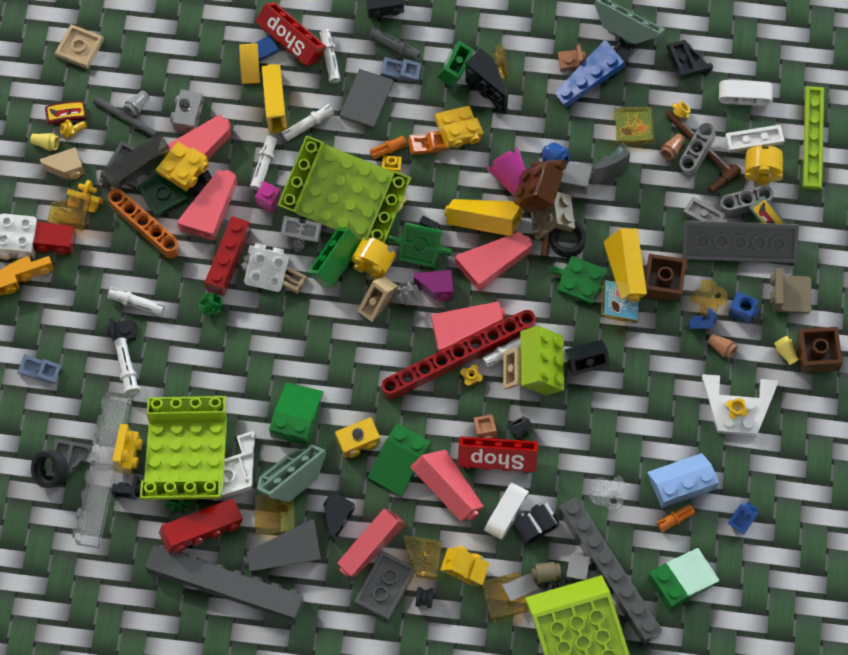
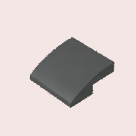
M624 149L612 160L607 155L604 156L592 168L591 183L593 185L601 184L627 171L630 153Z

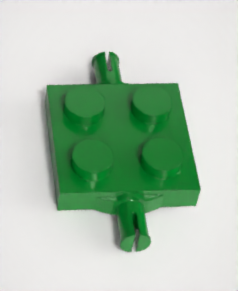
M405 223L401 237L392 235L388 237V243L399 245L398 260L435 268L439 254L451 256L452 248L441 246L443 230Z
M571 256L568 265L564 269L555 265L551 269V273L561 276V281L557 288V291L591 305H593L596 296L600 292L605 293V285H603V279L607 272L605 268Z

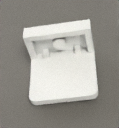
M0 214L1 259L17 258L19 260L29 256L30 260H35L36 253L33 248L37 219L34 216Z
M255 243V246L249 245L248 253L250 258L244 283L249 286L279 292L282 288L289 255L284 253V249L273 247V250H269L263 244Z

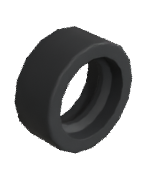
M574 221L575 229L572 231L579 235V243L575 247L566 248L558 243L557 235L563 229L555 228L551 231V247L561 257H575L585 247V229L576 221Z
M56 450L37 453L31 463V474L35 483L42 488H53L62 485L69 474V466L65 456ZM47 458H50L55 466V475L52 481L47 478L44 470Z

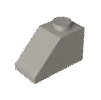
M573 163L562 171L563 176L559 189L587 194L592 166H588L585 163Z

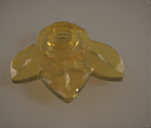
M702 280L701 288L692 292L690 299L701 305L699 315L707 316V308H712L713 312H716L719 306L727 302L728 293L724 288L718 287L714 281ZM716 294H721L720 298H715Z

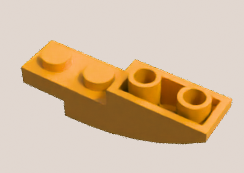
M26 256L1 269L0 296L16 292V290L20 289L18 283L20 281H29L32 277L46 275L54 270L50 257L47 256L31 262L30 257Z

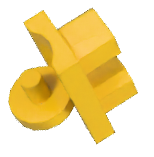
M87 180L85 185L79 183L78 189L83 190V193L71 189L67 190L66 194L70 195L68 205L79 208L81 200L85 199L87 200L85 210L96 213L99 204L104 202V199L90 195V192L97 193V188L92 187V181Z

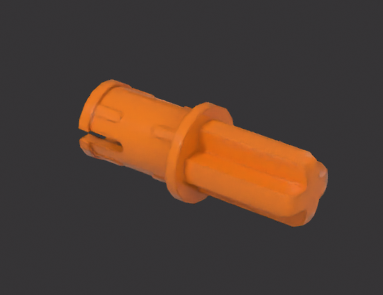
M400 136L391 141H384V144L372 148L370 155L373 159L388 153L391 155L394 151L407 147V144H404L406 140L403 136Z
M686 505L676 512H670V515L657 521L656 524L663 533L675 525L679 526L680 522L694 515L695 511L691 505Z

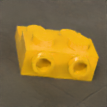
M470 106L435 113L434 119L446 148H459L464 144H475L481 140L483 130L478 118H474Z
M177 141L156 168V173L187 192L190 187L196 184L198 176L207 170L209 162L207 156L194 148L189 149Z
M120 423L112 462L117 473L133 475L134 469L138 467L139 458L137 453L138 450L141 451L143 439L140 438L138 432L130 431L128 424Z

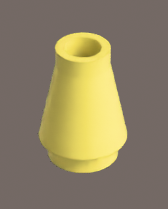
M33 133L31 135L30 143L48 151L57 150L59 147V136H56L54 133Z
M788 336L774 343L776 351L788 362L789 366L799 361L792 339H789Z

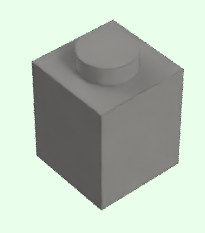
M581 552L570 553L565 582L577 583L586 580L590 557Z

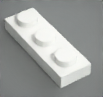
M781 125L731 132L725 135L729 153L745 151L755 146H762L764 148L784 144Z

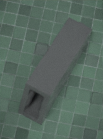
M314 519L247 551V556L244 557L245 568H249L250 572L321 560Z

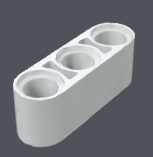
M723 80L719 83V102L723 104L768 106L772 104L773 85L769 82Z
M511 482L486 524L484 531L503 540L523 506L529 491Z

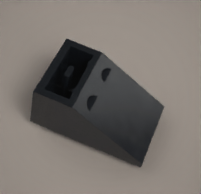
M480 48L465 62V81L470 87H475L483 98H488L495 108L506 113L508 109L507 90L495 60Z

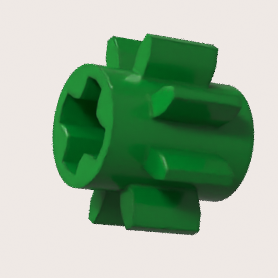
M206 292L199 301L201 312L208 316L211 314L213 316L217 315L223 307L222 299L216 293L209 294Z
M166 499L169 502L165 506L166 508L172 507V514L176 511L183 513V509L189 507V504L185 502L188 499H178L179 504L175 503V499Z

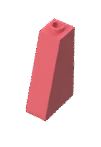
M221 114L164 146L165 156L178 141L189 149L194 148L207 156L209 160L231 137L230 129L232 126L227 118L223 119Z
M218 170L178 220L179 231L215 241L238 183L237 177L233 172Z
M519 231L512 236H506L455 256V265L473 286L480 291L532 252V241L527 235L524 236Z
M498 301L432 314L431 322L438 352L506 319L504 307L500 308Z
M446 450L424 454L410 466L460 521L466 519L471 521L479 515V511L484 507Z
M383 509L337 562L341 566L339 570L347 577H357L407 524L393 511Z

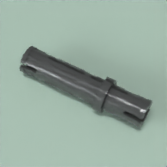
M375 27L369 34L370 39L395 50L401 56H407L416 62L421 57L422 51L411 47L405 41L397 40Z

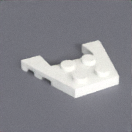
M702 374V382L705 386L706 396L710 403L717 433L757 436L778 385V380L761 379L759 398L719 395L720 376ZM738 398L744 399L745 409L748 410V414L745 417L737 416L735 419L730 418L729 408L726 407L727 401H733Z
M254 431L237 436L242 453L225 459L224 488L220 499L252 490L255 449Z

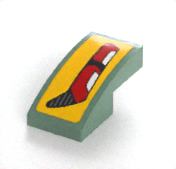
M762 196L749 207L761 223L786 224L765 196Z

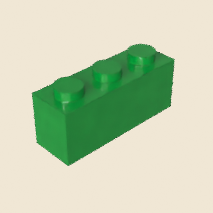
M337 228L307 273L321 286L332 288L338 282L342 272L349 266V262L361 241L349 229Z

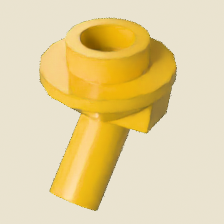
M65 120L60 125V133L64 138L73 137L76 132L87 128L85 121H82L73 126L72 122Z

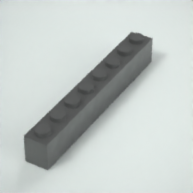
M575 496L561 504L558 509L559 515L584 554L590 557L589 562L598 576H603L611 596L643 646L659 637L662 628L578 498Z
M153 545L145 565L146 571L150 574L295 623L304 603L303 595L295 589L288 591L282 589V586L272 582L270 585L264 583V580L259 577H246L245 573L234 570L232 572L226 570V567L223 565L215 564L214 566L208 564V561L203 558H190L187 553L182 551L168 554L164 545H159V547Z

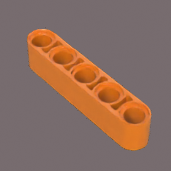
M113 189L109 192L108 200L110 206L121 218L165 257L175 258L180 252L178 241L170 232L122 190ZM115 199H121L119 202H113ZM129 210H134L132 214H127ZM144 221H145V222H148V223H147L146 225H144V226L140 225V223H142V222H144ZM156 233L161 234L159 237H153ZM174 245L172 249H166L167 246Z

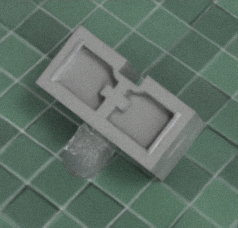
M180 90L179 96L175 98V112H172L170 117V123L173 124L174 130L188 133L197 128L204 104L202 93Z
M284 216L280 234L294 238L292 247L294 251L300 252L304 248L305 240L319 243L322 229L321 223L306 220V223L303 224L300 223V219Z

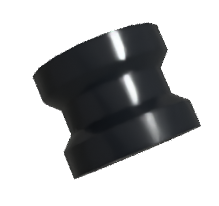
M417 587L415 607L426 606L427 608H432L434 588L425 590L422 587Z

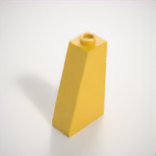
M268 64L262 66L269 134L281 133L287 129L280 64Z
M453 199L449 206H446L444 216L447 217L448 225L512 236L522 220L523 208L513 203L514 201Z
M620 228L604 241V246L621 300L638 302L640 298L647 294L638 229Z

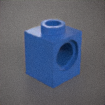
M737 291L728 315L750 323L752 317L756 319L760 310L757 307L759 300ZM741 306H747L750 310L745 311Z

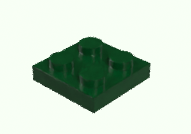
M157 175L137 186L155 218L189 201L182 188L161 175Z

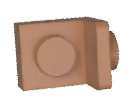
M577 45L576 50L558 52L560 71L576 70L586 60L585 51H581V45Z
M492 414L473 418L477 438L497 439V430Z

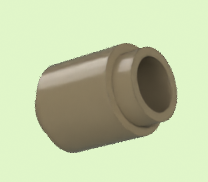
M559 563L535 564V568H531L532 579L536 580L537 584L556 582L558 579H561Z

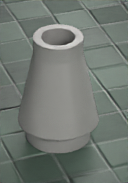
M143 90L125 102L124 111L131 117L139 115L149 99V95Z

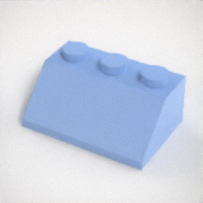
M702 453L647 472L661 508L716 490L719 484L711 463Z

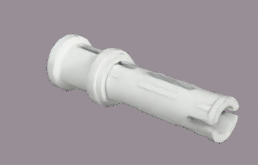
M119 338L114 341L122 372L120 380L123 381L124 385L123 393L125 396H133L141 391L136 381L137 373L132 368L126 339Z

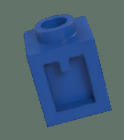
M707 308V319H704V316H693V319H688V327L690 329L713 328V324L717 322V314L713 312L712 308Z
M744 502L741 503L728 521V524L744 535L759 515L756 511L757 508L749 502L746 504Z

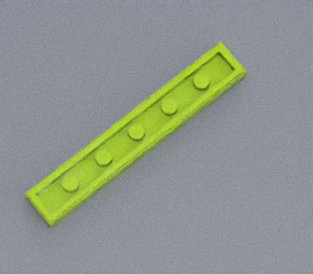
M805 87L802 189L821 191L823 87Z

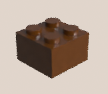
M548 162L524 170L520 176L521 180L519 187L515 191L516 196L513 203L529 213L553 206L563 172Z
M649 254L645 274L647 294L643 297L680 303L687 259Z
M838 327L799 329L796 342L800 372L839 371L843 360Z

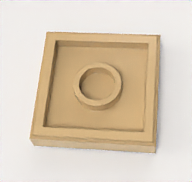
M71 24L54 53L55 57L88 69L104 38Z

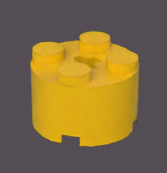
M762 146L748 149L745 157V178L757 182L759 186H767L770 182L782 180L783 152L773 146H768V149H762Z
M364 237L352 256L353 267L359 272L365 271L372 278L378 279L381 276H386L396 254L394 251L390 253L387 250L389 246L370 237L368 240H365Z

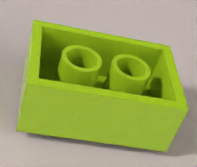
M541 326L521 331V386L546 396L564 391V341L562 335Z

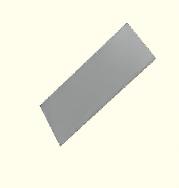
M532 573L502 585L510 601L540 589L536 581L532 579Z

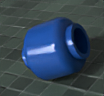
M552 142L542 149L543 162L547 160H565L566 164L569 163L570 155L567 148Z

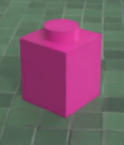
M264 181L255 195L256 205L274 213L281 197L280 188Z

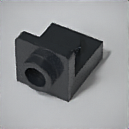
M208 170L201 173L196 184L188 189L192 198L199 195L212 178Z
M113 318L109 319L110 325H107L108 337L112 338L113 343L119 338H125L126 341L136 340L134 320L115 322Z
M134 475L132 486L126 482L112 483L111 492L113 497L137 500L141 490V482L138 475Z

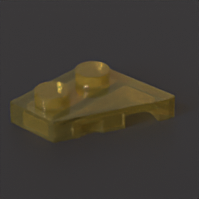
M496 45L495 53H492V57L495 60L501 78H508L505 45Z
M88 194L51 203L47 222L74 226L75 229L85 230L92 195Z
M404 535L403 541L416 577L437 580L442 541Z

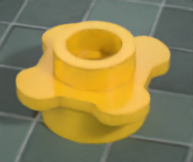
M680 101L678 104H672L673 112L678 118H689L690 108L685 102Z
M473 364L467 369H461L460 373L464 376L465 385L470 386L482 381L483 377L479 374V367Z
M738 398L733 401H727L726 407L729 408L730 418L735 419L737 416L745 417L748 414V410L745 409L744 399Z

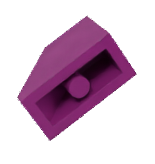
M451 270L413 273L414 284L434 300L447 301L453 298Z

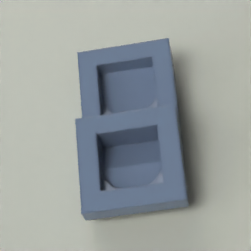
M384 57L380 76L404 81H418L421 63L407 59L398 61Z
M24 354L17 374L55 384L61 365L46 359L42 361Z

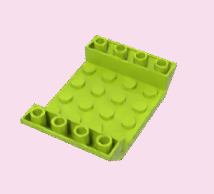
M306 135L278 206L334 230H337V228L349 229L359 240H362L364 237L365 240H368L370 237L385 244L411 177L397 171H390Z
M226 396L149 397L147 404L149 425L144 481H141L140 500L220 499L224 488L227 435Z
M602 575L525 597L544 655H630L611 593Z

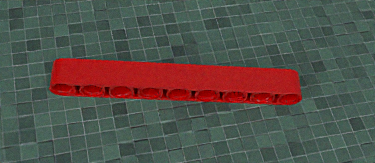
M523 310L385 378L381 385L383 396L389 400L395 399L495 350L499 346L501 347L521 336V331L535 327V314L531 310ZM530 319L532 322L525 324L522 320ZM507 327H512L515 330L513 332H508L505 329ZM495 335L498 339L490 340L488 337ZM479 344L481 347L474 349L471 345ZM456 352H461L464 355L462 357H456L454 354ZM440 360L446 361V364L440 366L437 364V362ZM428 369L430 372L422 374L420 370ZM406 377L412 378V381L406 383L403 381V379ZM394 386L395 389L393 391H387L386 387Z

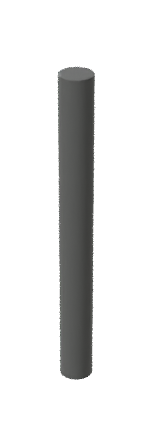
M99 97L94 98V104L151 137L155 138L158 132Z

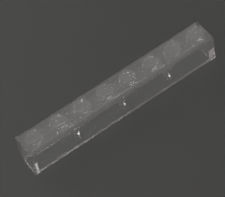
M106 391V396L101 400V409L103 410L102 414L97 418L98 433L94 434L93 445L95 446L94 451L90 452L89 455L90 469L85 473L86 488L82 489L81 492L82 506L77 510L76 518L78 519L77 527H74L72 538H74L77 545L101 548L112 497V483H115L117 473L112 458L120 423L127 424L132 403L129 394Z

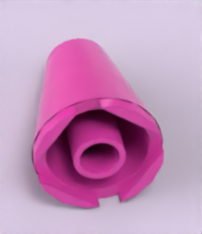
M514 148V153L508 151L492 161L494 165L491 168L489 165L486 167L487 171L514 197L516 196L515 191L519 187L520 176L526 170L518 148Z

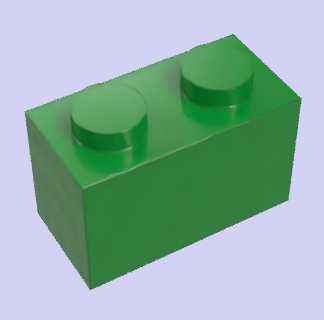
M458 41L451 49L437 78L453 87L461 78L465 70V62L472 56L474 49Z

